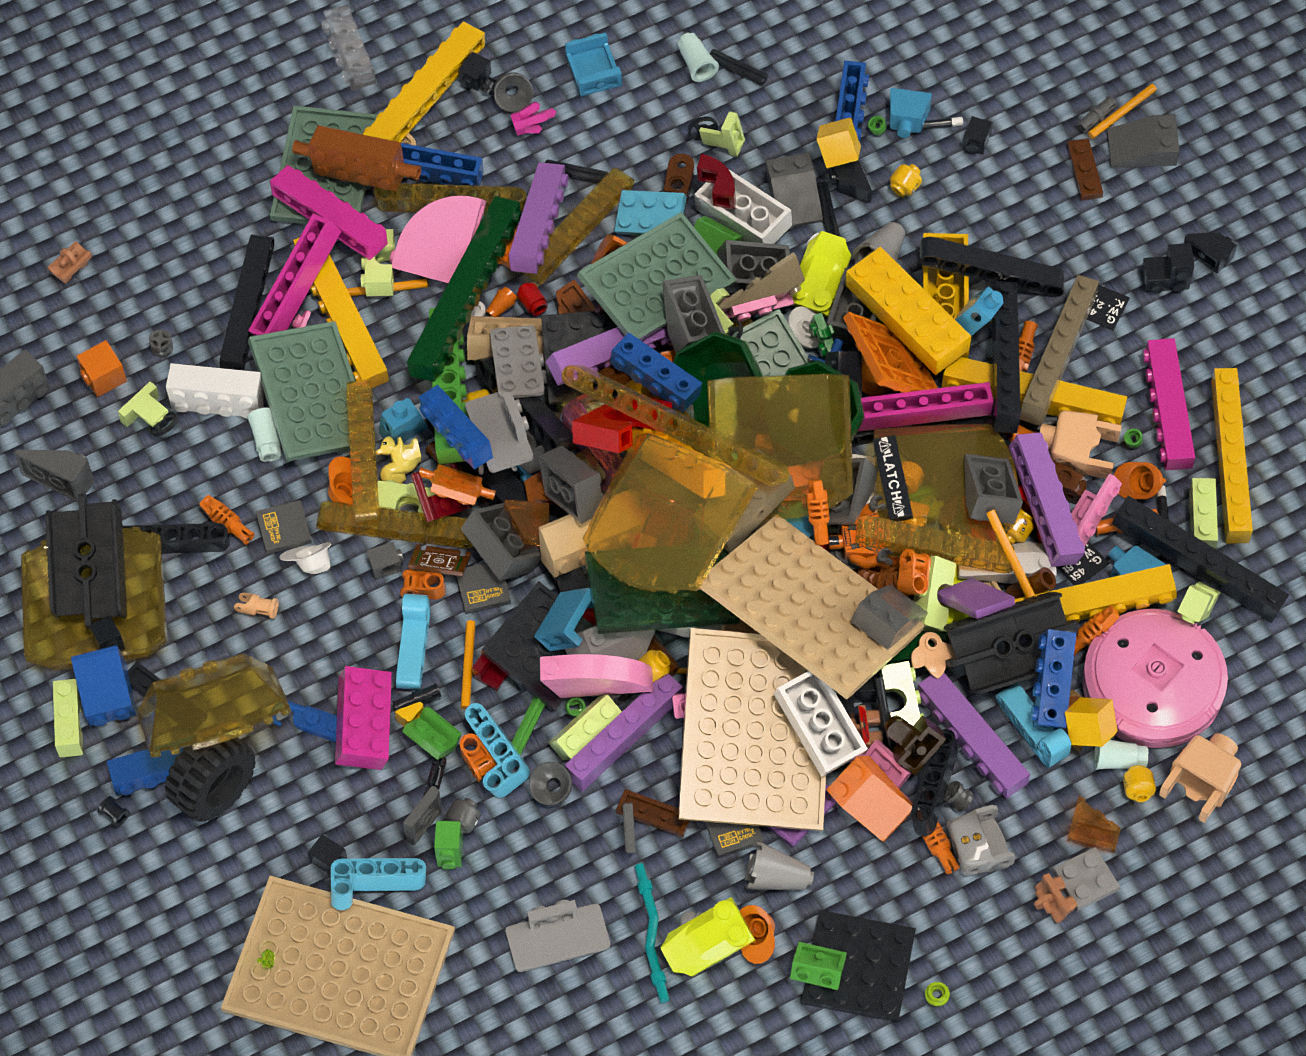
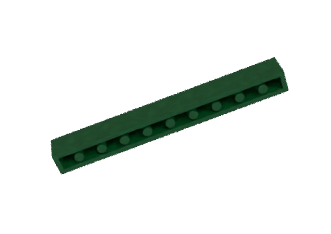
M498 196L493 198L406 361L410 376L435 382L438 375L442 374L447 358L451 357L456 341L460 340L465 324L469 323L471 319V312L479 304L482 291L487 289L491 274L496 272L500 257L504 256L508 242L514 237L515 229L522 215L519 201Z

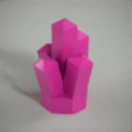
M534 101L520 111L511 113L517 136L525 133H540L542 128L537 123L555 117L556 110L549 108L537 112L540 109V104Z

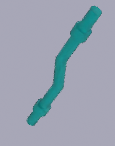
M639 863L634 867L639 881L637 883L639 894L643 895L649 916L645 950L652 972L650 977L653 986H656L660 1003H666L670 1000L665 985L667 980L664 971H661L655 950L659 916L652 895L653 886L651 880L647 877L644 864Z

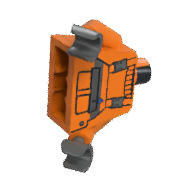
M874 495L870 499V503L864 506L854 524H841V535L828 536L830 541L828 543L829 550L843 549L844 559L863 569L879 566L882 562L889 566L892 565L893 560L886 557L892 555L893 552L888 548H883L878 513H875V510L884 511L886 509V505L883 503L877 505L883 497Z

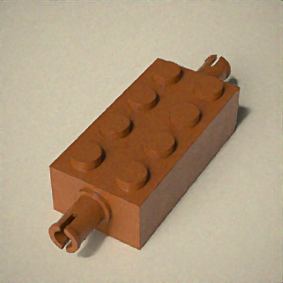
M318 125L309 143L295 140L292 146L293 154L310 157L314 174L322 177L326 176L342 181L378 187L384 190L397 191L403 177L418 180L421 175V166L404 163L401 142Z

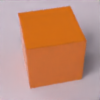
M106 340L76 356L80 367V375L85 384L91 387L97 398L127 382L123 366Z

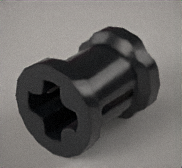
M112 796L104 799L97 810L100 815H105L111 820L112 825L116 828L120 827L130 814L126 808L120 807Z

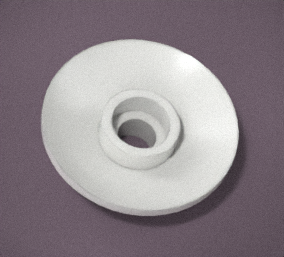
M797 307L790 312L788 324L801 346L815 349L819 342L817 337H813L809 324L816 313L807 307Z

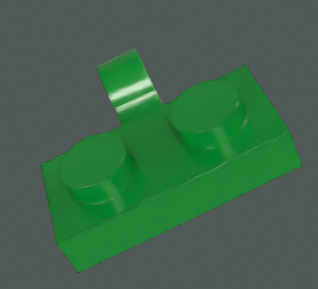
M821 312L813 315L809 328L813 337H817L819 342L817 347L821 357L826 359V353L830 352L833 346L832 336L835 332L832 325L827 327Z

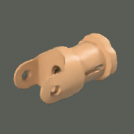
M240 593L239 599L247 603H236L234 605V609L237 612L254 616L262 614L275 619L279 600L276 598L272 600L260 598L257 594Z

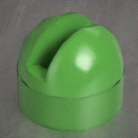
M881 116L872 117L868 122L869 130L874 135L883 134L886 131L885 119Z
M1133 428L1126 431L1124 440L1128 447L1134 449L1141 446L1143 436L1140 430ZM1135 435L1137 442L1133 443L1131 436Z
M578 697L570 698L565 704L566 712L573 717L578 716L585 709L584 701ZM579 704V709L570 710L569 706Z

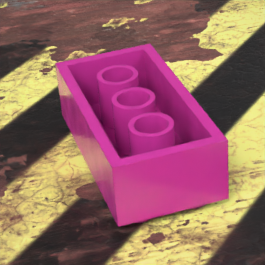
M350 666L344 667L338 679L336 765L382 770L389 759L392 672Z

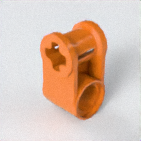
M905 549L899 559L900 567L897 588L906 596L924 594L929 586L931 558L926 553L917 554L912 549Z
M413 569L404 570L402 573L404 579L403 588L400 590L402 597L404 594L428 595L429 599L438 600L446 593V586L441 573ZM434 583L439 584L437 587H430Z
M466 734L461 738V757L468 765L474 778L479 782L488 771L497 765V762L477 735ZM468 745H474L476 746V749L468 751L465 749V747Z

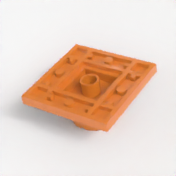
M848 312L843 317L848 332L856 342L855 346L863 355L862 391L868 396L889 395L893 390L905 393L938 388L926 365L886 325Z

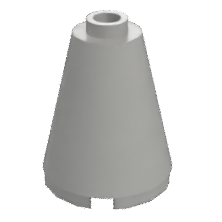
M889 222L854 249L852 259L854 257L855 264L880 246L897 261L905 238V230L900 224L895 222Z
M756 841L753 847L757 848L755 854L750 853L745 880L749 881V883L745 884L746 889L805 890L807 886L812 885L814 872L811 871L809 865L762 842Z

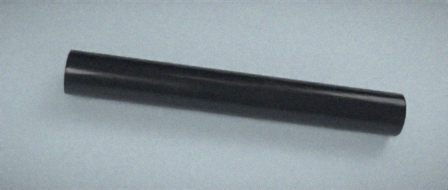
M876 677L873 679L885 746L890 749L894 748L895 744L887 736L884 728L886 721L890 718L883 677Z

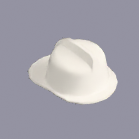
M327 542L320 545L293 548L282 553L280 560L296 561L303 572L318 574L330 569V557L327 548L331 546V543Z

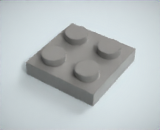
M1096 847L1053 868L1055 876H1061L1065 883L1064 891L1067 896L1074 897L1077 902V907L1075 908L1077 912L1120 890V885Z

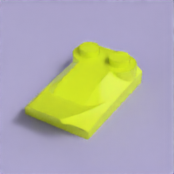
M820 231L815 238L809 241L800 264L805 281L800 286L802 289L792 296L794 304L790 306L796 308L807 307L816 314L822 312L824 317H829L844 269L848 268L852 257L845 238Z
M730 897L718 902L711 909L669 932L660 948L673 972L684 973L693 977L756 940L734 899Z

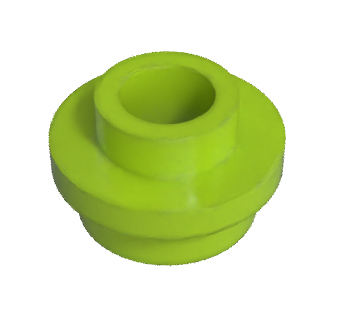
M933 982L927 986L925 998L929 1004L942 1006L949 1000L950 992L945 984ZM939 992L942 996L940 998H935L933 996V993Z

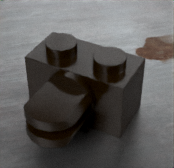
M895 715L886 721L884 727L887 736L897 743L892 750L896 761L914 775L919 772L946 740L941 728L923 715L914 725Z

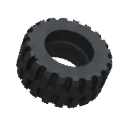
M211 728L210 730L203 731L200 736L194 737L192 742L183 748L181 754L175 758L173 766L170 767L168 771L169 776L165 780V792L168 800L194 821L206 822L207 820L215 819V816L222 815L226 809L234 805L233 803L236 799L240 798L243 790L249 785V779L254 774L253 769L256 762L252 748L226 728Z

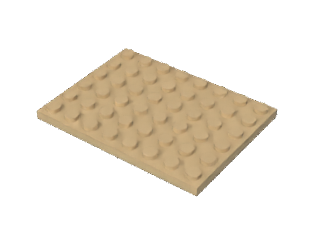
M778 514L700 577L696 584L705 593L845 699L852 696L920 634L925 627L920 621L895 645L887 650L855 626L851 620L859 603L870 593L878 589L824 548L816 545L813 540Z
M690 629L678 819L822 831L826 775L821 777L774 695L778 687L808 672V670L761 634Z
M269 876L223 1000L221 1011L377 1056H412L449 950L455 927L353 899L350 908L337 910L331 905V892Z

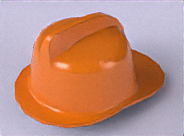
M344 456L331 460L328 467V495L330 499L338 505L339 509L362 502L365 494L362 474L358 465L350 458Z
M1148 462L1123 463L1114 473V476L1122 483L1118 494L1123 498H1127V496L1133 499L1152 498L1161 490L1163 483H1166V479L1163 478L1161 471L1155 465Z
M747 905L740 912L756 941L742 948L741 951L749 962L761 964L767 961L773 954L775 948V924L772 917L763 908L756 905Z

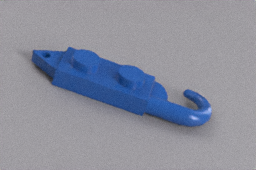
M284 700L277 702L271 708L270 719L274 724L281 726L282 723L276 718V714L279 710H288L294 712L293 723L298 730L336 742V715L307 705L303 706Z

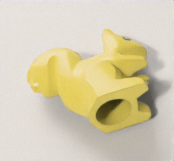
M386 437L382 441L380 448L375 452L376 455H390L392 460L391 463L384 465L381 469L380 477L382 481L393 480L403 484L406 480L405 474L412 472L418 463L421 462L417 438H414L410 444L404 445L402 438L398 437L395 445L391 437Z

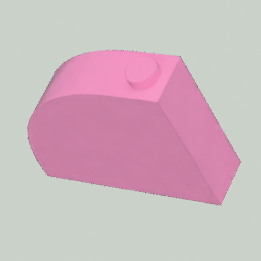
M451 196L434 201L422 208L407 223L399 237L396 249L391 252L390 263H392V268L449 283L481 223L486 201L470 196Z
M591 654L540 657V681L560 698L653 692L652 667L634 659Z

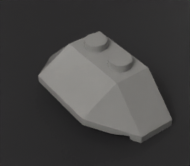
M647 603L578 632L577 634L583 640L579 647L565 649L567 655L591 654L618 656L634 660L640 659L647 652L657 627L649 604Z

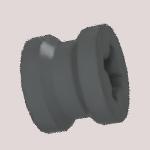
M158 329L150 334L149 344L152 353L160 358L169 356L173 351L170 333L166 330Z
M953 781L948 785L944 801L952 803L955 810L962 811L971 803L973 793L969 789H964L963 784L959 781Z

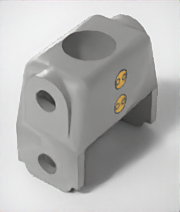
M989 805L975 809L946 823L948 836L957 862L960 865V870L966 876L1005 869L1015 862V855L1008 852L1002 831L994 820L998 815L997 806Z

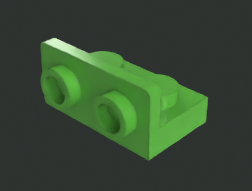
M429 706L423 709L419 718L405 724L402 731L437 760L452 753L462 735L459 730Z
M798 942L790 978L838 990L847 953Z

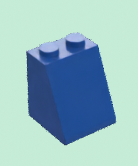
M117 645L71 657L85 718L90 726H103L110 721L126 720L130 716L137 715L129 680L130 677L128 675V666Z

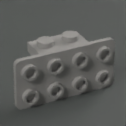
M528 325L492 329L490 331L499 398L503 399L502 394L512 392L514 398L543 395L544 384H547L546 371L541 370V367H544L543 353L539 354L535 327Z
M498 392L465 403L469 419L490 441L493 458L487 461L486 464L492 473L532 461L534 458L526 435L529 425L526 417H521L520 413L523 411L519 399L514 400L512 392L502 394L503 399H500Z
M561 900L553 906L535 907L530 912H527V922L511 925L506 928V936L517 972H524L608 950L611 946L600 906L592 904L577 908L575 900Z

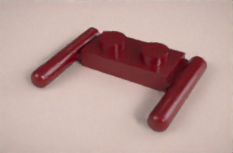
M457 462L448 464L450 468L460 471ZM412 473L411 478L427 522L472 508L471 504H461L449 497L443 498L437 495L428 497L420 473Z

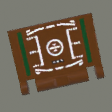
M416 544L408 563V568L463 576L471 559V552L466 551L465 556H461V550L426 546L425 550H421V545Z

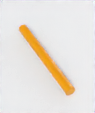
M1154 84L1147 86L1088 132V136L1091 139L1097 137L1157 90Z
M427 278L394 282L393 292L428 287ZM365 287L347 288L351 297L366 295Z
M995 510L987 512L986 515L1026 598L1035 595Z
M472 620L466 621L461 693V709L464 710L470 705L475 638V621Z

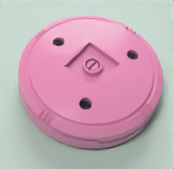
M1142 609L1128 612L1119 616L1109 628V631H1102L1103 634L1101 636H1096L1089 646L1082 674L1085 698L1113 699L1117 725L1115 736L1126 742L1136 743L1137 745L1149 748L1177 746L1203 733L1212 724L1220 711L1226 694L1228 680L1226 662L1222 651L1214 638L1204 628L1201 629V625L1197 626V623L1193 624L1182 619L1181 614L1162 609Z

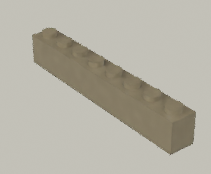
M1077 275L1023 400L1020 420L1042 426L1096 299L1099 281Z

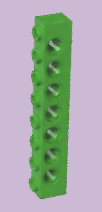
M435 308L429 309V318L432 315ZM462 332L460 340H457L454 345L451 357H448L445 362L442 374H439L436 381L432 382V387L439 385L464 414L468 415L465 408L466 402H463V398H467L466 385L462 384V380H466L465 367H461V363L465 362L464 350L460 349V345H464ZM435 430V449L438 463L464 462L458 451L448 444L441 433Z

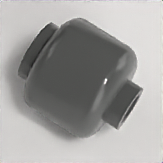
M469 798L464 800L457 799L446 813L445 820L460 821L462 835L470 833L481 817L480 811L477 809L478 804Z

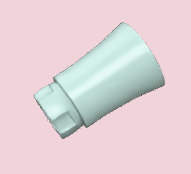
M694 33L683 34L677 44L688 66L692 80L703 82L712 78L719 69L718 62L709 54L701 40Z
M260 408L250 412L247 415V419L253 432L260 460L272 462L280 459V456H282L281 442L270 408Z
M1109 740L1103 747L1095 746V770L1129 769L1136 765L1147 767V746Z

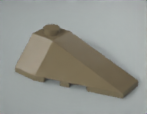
M791 253L769 268L770 270L764 274V278H755L746 286V290L743 291L741 289L719 304L720 309L724 313H728L732 306L774 295L777 300L788 294L792 297L802 289L800 286L805 279L795 253Z

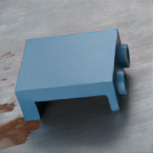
M606 33L594 34L590 37L574 39L565 43L566 58L580 97L622 86V73L615 64Z
M590 588L560 592L534 637L549 651L579 647L583 639L574 631L576 625L586 609L601 607L603 601Z

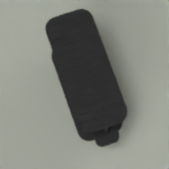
M78 494L79 510L60 512L46 510L49 604L51 612L56 618L84 614L85 627L90 630L89 626L94 623V619L105 618L109 615L111 618L122 617L125 619L127 617L122 510L116 499H112V502L88 503L85 494ZM85 545H90L91 551L87 555H81V548ZM86 568H91V576L82 578V571Z
M1047 592L1016 602L1014 606L979 619L967 617L966 619L946 624L944 629L948 631L955 657L945 660L947 667L964 665L970 686L968 691L972 694L993 691L994 689L1038 676L1035 666L1037 658H1040L1041 649H1038V639L1040 634L1043 635V631L1047 629L1068 631L1079 627L1077 620L1066 621L1060 601L1061 593ZM1022 634H1026L1028 638L1024 646L1019 644V637ZM1000 641H1004L1006 646L1002 653L997 651V644Z

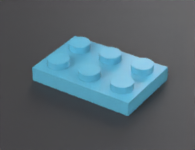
M622 190L614 232L617 235L641 236L678 213L682 212L684 214L687 196L684 193Z

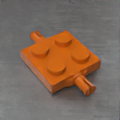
M438 464L437 469L434 471L420 467L419 473L421 477L431 480L430 492L435 493L439 497H449L461 504H471L474 506L476 499L480 496L491 500L494 499L496 491L484 488L481 484V477Z

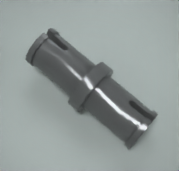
M1107 96L1096 107L1090 108L1089 113L1076 122L1078 129L1082 133H1087L1097 122H1102L1104 117L1117 107L1116 101L1111 96Z

